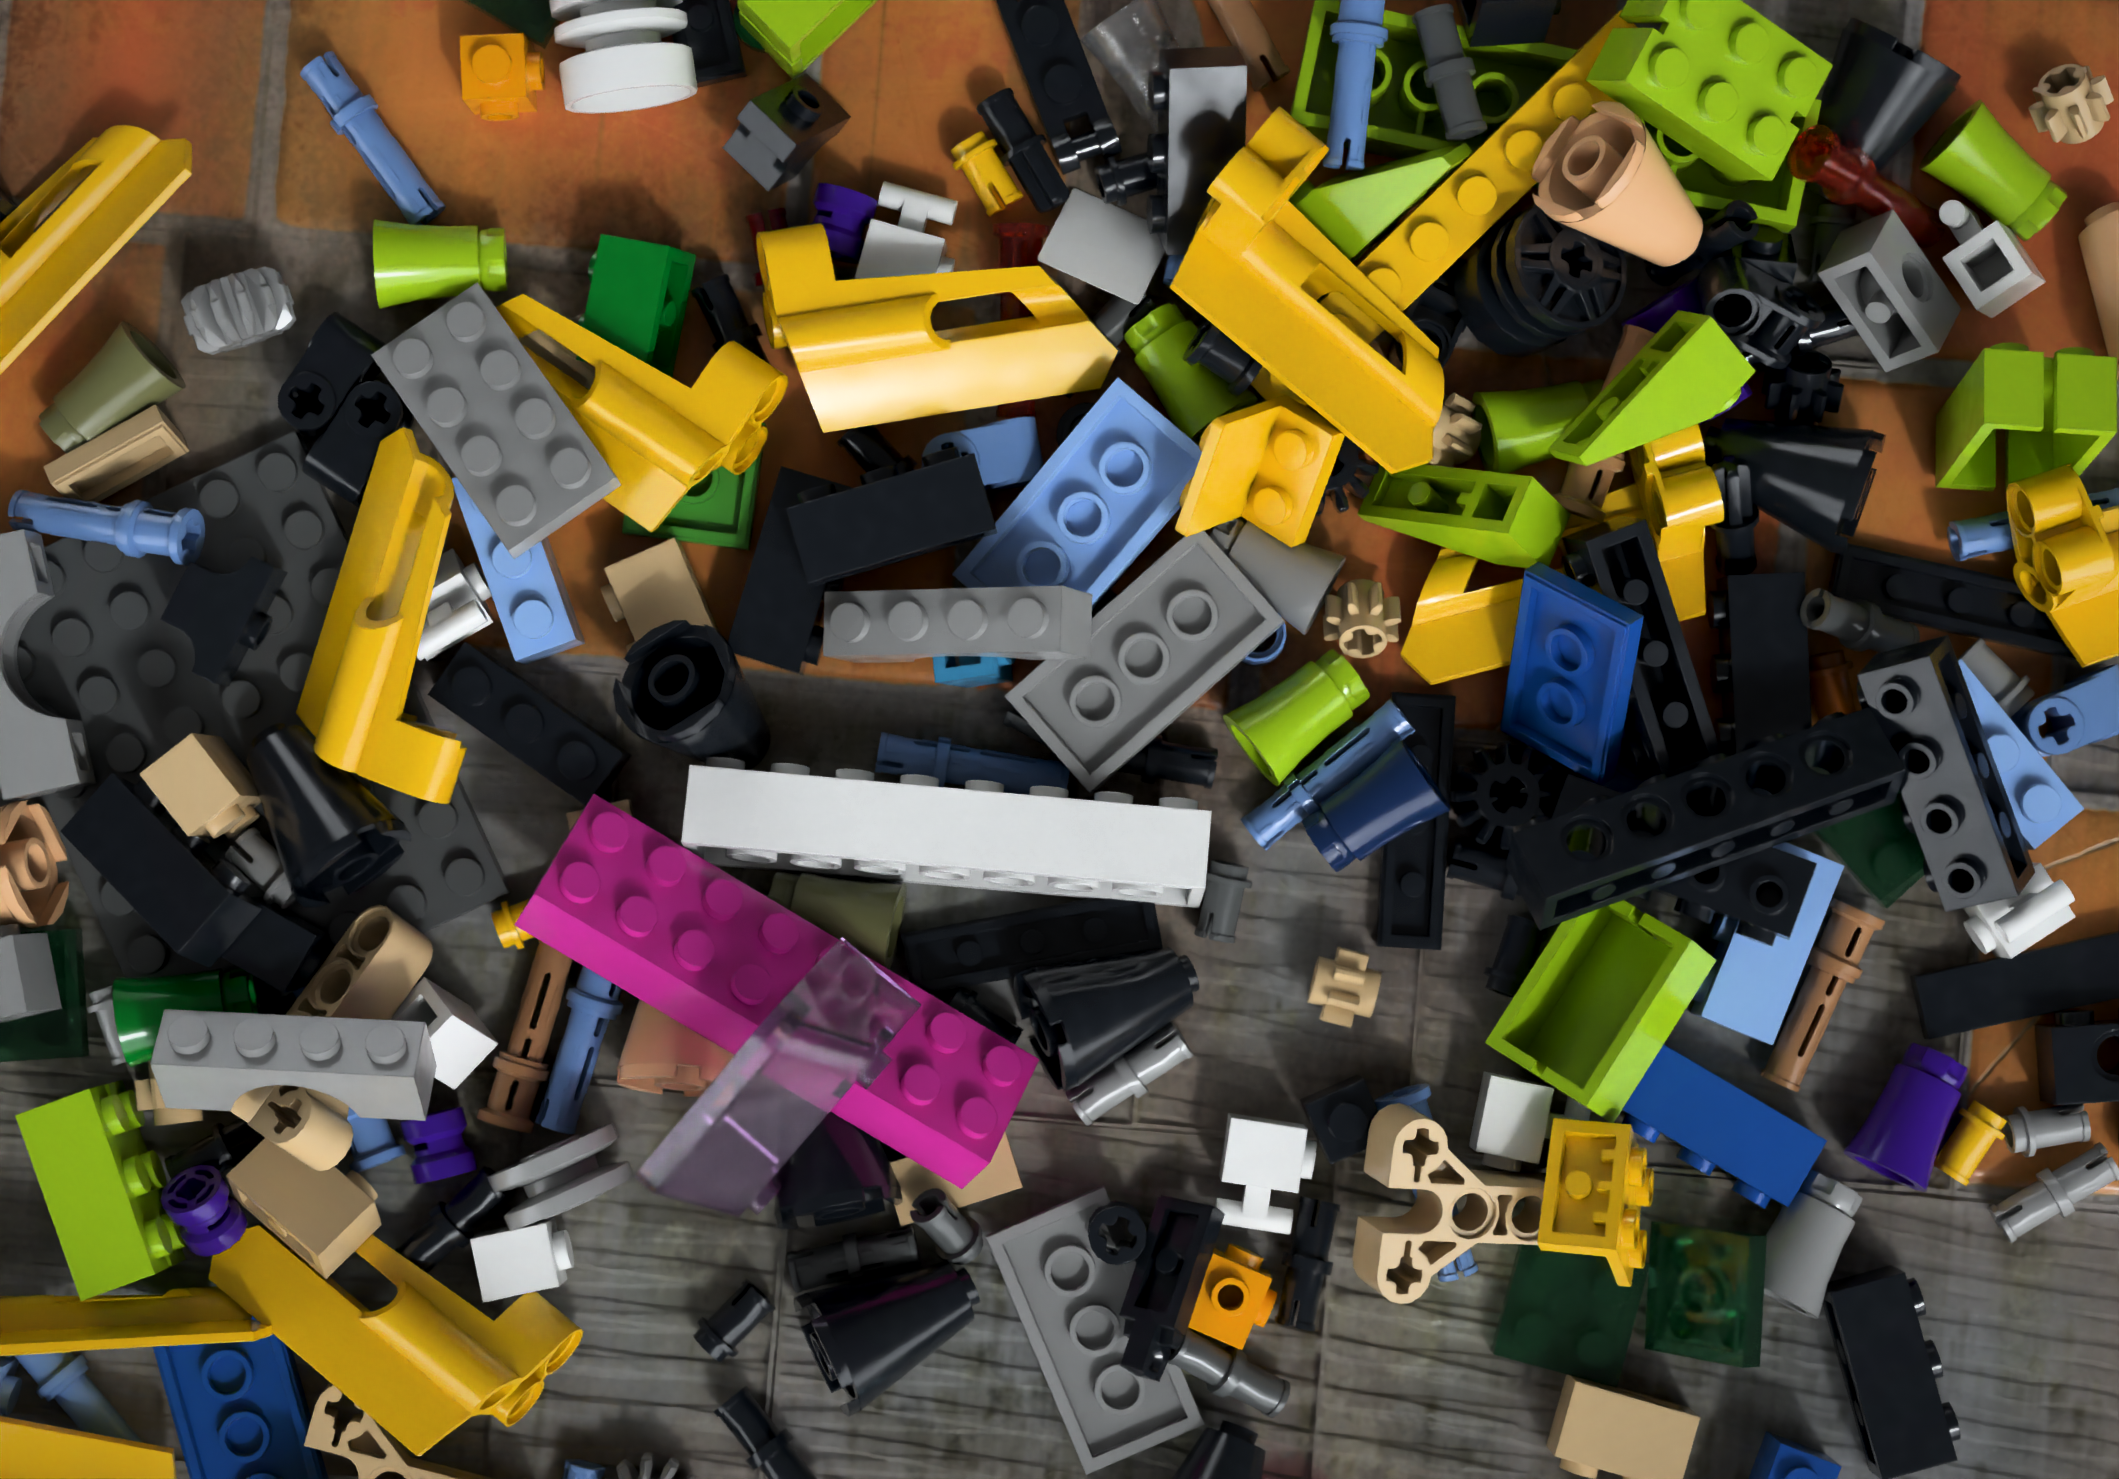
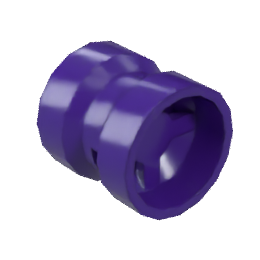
M818 183L813 198L817 214L813 222L808 225L823 224L832 259L859 264L864 246L862 239L863 228L870 223L871 219H874L878 201L849 188L829 183Z
M463 1106L427 1114L426 1121H400L404 1141L413 1145L415 1150L413 1151L415 1158L410 1165L414 1184L436 1181L477 1169L474 1151L466 1146L464 1139H462L461 1133H463L467 1126Z
M208 1165L190 1167L178 1173L165 1186L161 1196V1203L171 1221L180 1225L179 1231L186 1246L192 1253L199 1256L216 1255L229 1249L240 1240L247 1225L246 1216L239 1203L228 1196L229 1189L221 1173L213 1166Z

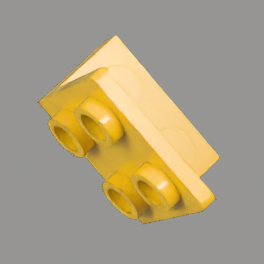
M1287 395L1217 417L1207 426L1200 439L1199 449L1202 453L1194 476L1189 480L1181 493L1179 505L1182 510L1175 530L1188 537L1242 517L1291 548L1305 543L1345 435L1324 417Z
M1553 1118L1537 1244L1541 1251L1606 1257L1617 1285L1625 1287L1632 1286L1634 1268L1643 1269L1645 1266L1647 1231L1640 1229L1641 1206L1651 1207L1654 1194V1169L1647 1168V1149L1638 1146L1631 1124Z

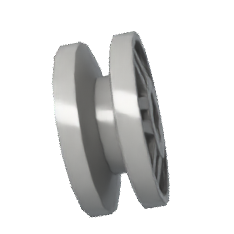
M613 1122L582 1135L576 1134L521 1158L520 1162L487 1177L493 1192L524 1187L528 1199L512 1208L504 1216L510 1231L575 1208L636 1176L630 1161L600 1166L595 1156L619 1138Z

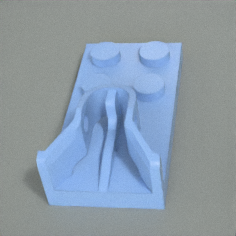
M1117 377L996 521L997 534L983 537L952 575L967 588L1062 585L1092 594L1093 611L1180 508L1179 500L1181 493L1189 480L1194 476L1202 453L1199 445L1141 397L1132 387Z

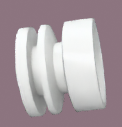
M549 0L551 17L559 21H566L554 28L555 43L566 47L585 48V52L572 56L559 64L565 110L589 114L616 113L667 105L695 95L698 87L692 48L684 44L661 41V38L668 37L687 27V13L673 8L682 3L683 0Z

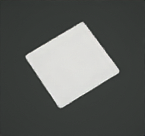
M1074 188L1065 202L1037 259L1044 264L1133 304H1139L1165 250L1158 235L1149 233L1146 219L1113 204H1105L1103 200Z

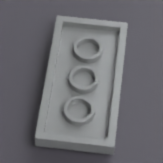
M478 282L371 354L514 559L621 486L614 472Z
M1201 531L1188 537L1184 536L1092 618L1091 659L1044 660L1010 690L1005 697L1086 790L1092 794L1280 628L1285 621L1205 531Z
M1104 1185L986 1235V1239L1086 1475L1205 1425L1181 1368L1167 1363L1160 1382L1135 1376L1120 1366L1129 1338L1123 1335L1125 1319L1119 1314L1137 1262L1134 1259L1132 1262L1122 1265L1108 1264L1099 1259L1090 1247L1088 1237L1089 1219L1095 1209L1111 1202ZM1118 1218L1114 1225L1103 1223L1100 1227V1230L1106 1233L1108 1247L1116 1248L1120 1240H1127Z

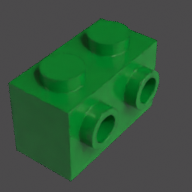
M600 234L598 249L593 253L588 267V277L591 285L586 311L581 315L578 325L666 375L673 377L696 255L667 245ZM578 355L576 356V360L586 362Z

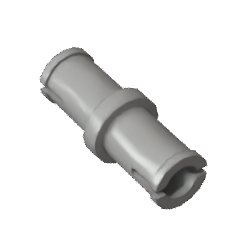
M1171 1021L1163 1029L1116 1059L1078 1087L1065 1091L1068 1100L1074 1103L1072 1107L1086 1126H1089L1094 1120L1133 1094L1139 1099L1148 1093L1147 1085L1185 1059H1190L1194 1054L1191 1048L1185 1044L1186 1040Z
M2102 1143L2095 1144L2092 1149L2053 1172L2049 1168L2036 1173V1182L1997 1205L1993 1204L1988 1208L1998 1227L2004 1229L2003 1234L2010 1243H2013L2021 1235L2057 1214H2060L2063 1218L2075 1212L2074 1204L2111 1182L2119 1180V1168L2112 1156L2110 1158L2106 1156L2108 1151Z

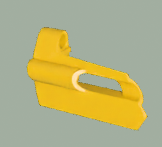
M822 223L758 232L756 235L759 268L765 288L762 299L764 321L770 346L773 350L789 348L823 433L1100 389L1118 352L1117 348L1095 326L1075 300L1041 266L836 281L828 238ZM1002 292H1012L1034 315L934 331L931 324V313L938 302Z
M1696 424L1628 450L1635 482L1608 491L1601 508L1606 514L1603 522L1618 516L1646 519L1679 622L1706 614L1704 577L1705 527L1724 521V507L1718 481L1712 468L1706 465L1703 439L1699 425ZM1571 514L1562 537L1600 523ZM1561 537L1558 546L1562 549L1565 556L1567 552ZM1442 547L1421 591L1413 615L1412 626L1400 657L1430 685L1510 665L1523 578L1465 593L1474 567L1480 559ZM1563 568L1556 569V571L1564 574Z

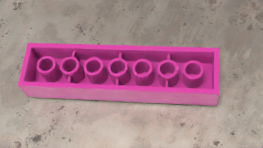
M593 794L574 823L514 924L961 1189L991 1162L1039 1062L1037 1057Z

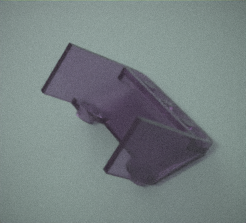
M841 937L766 1017L637 1171L634 1178L650 1192L658 1196L739 1217L748 1207L758 1216L783 1186L773 1178L856 1081L866 1090L892 1061V1058L883 1049L919 1009L921 1004L845 938Z

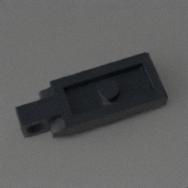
M1164 1195L1158 1197L1147 1230L1145 1248L1138 1257L1119 1314L1125 1319L1123 1335L1129 1338L1120 1366L1135 1376L1160 1382L1170 1358L1171 1349L1178 1350L1183 1340L1182 1335H1186L1225 1213L1215 1206Z

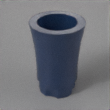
M1399 736L1372 764L1340 790L1320 803L1322 809L1310 814L1302 820V823L1318 851L1330 866L1338 872L1356 858L1362 861L1386 843L1426 821L1451 811V808L1421 761Z

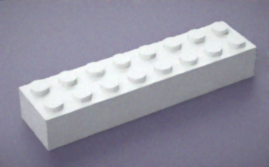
M725 757L707 758L706 766L689 765L681 843L684 848L715 866L794 873L804 872L817 875L1089 899H1118L1199 908L1206 888L1212 811L1198 810V802L1192 799L1164 797L1159 799V806L1133 804V796L1130 794L1110 791L1096 792L1094 800L1068 798L1069 791L1067 789L1054 786L1030 787L1029 795L1003 793V784L986 780H968L965 782V789L939 787L938 778L918 774L901 775L900 783L874 781L875 774L870 771L848 768L837 769L835 778L810 776L809 767L793 763L771 764V771L765 772L745 770L744 761Z

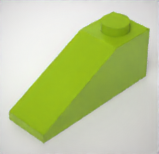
M1464 142L1367 167L1362 171H1352L1336 175L1316 188L1308 180L1298 188L1289 201L1334 246L1354 263L1466 160L1473 151Z
M1678 310L1548 450L1557 459L1584 466L1594 464L1709 420L1716 414L1727 410L1738 400L1741 395V387L1756 371L1711 316Z
M1379 464L1378 473L1374 475L1369 486V493L1364 498L1357 514L1364 521L1498 565L1528 568L1537 562H1541L1549 567L1571 516L1533 476L1428 464L1394 474L1389 473Z

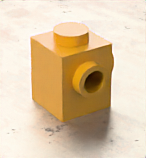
M524 33L459 36L462 100L474 115L480 114V118L483 120L507 121L519 118L520 112H537L536 90L545 89L544 59L541 51L535 52V49Z
M1228 1243L1225 1252L1214 1248L1188 1327L1243 1350L1253 1324L1262 1328L1265 1326L1278 1294L1277 1291L1269 1288L1272 1282L1270 1272L1260 1268L1264 1258L1232 1243Z

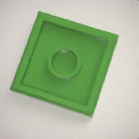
M763 449L754 463L742 474L734 475L721 466L692 486L661 525L653 532L648 531L624 514L622 533L664 540L675 537L680 542L750 551Z

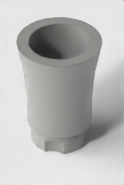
M1242 517L1215 526L1209 536L1274 610L1303 635H1306L1325 603V597L1331 592L1346 560L1345 555L1308 543H1302L1291 548Z
M1810 1170L1790 1206H1782L1761 1244L1736 1277L1775 1301L1804 1315L1818 1319L1828 1283L1842 1248L1855 1225V1221L1851 1218L1857 1212L1863 1198L1842 1183L1819 1172Z

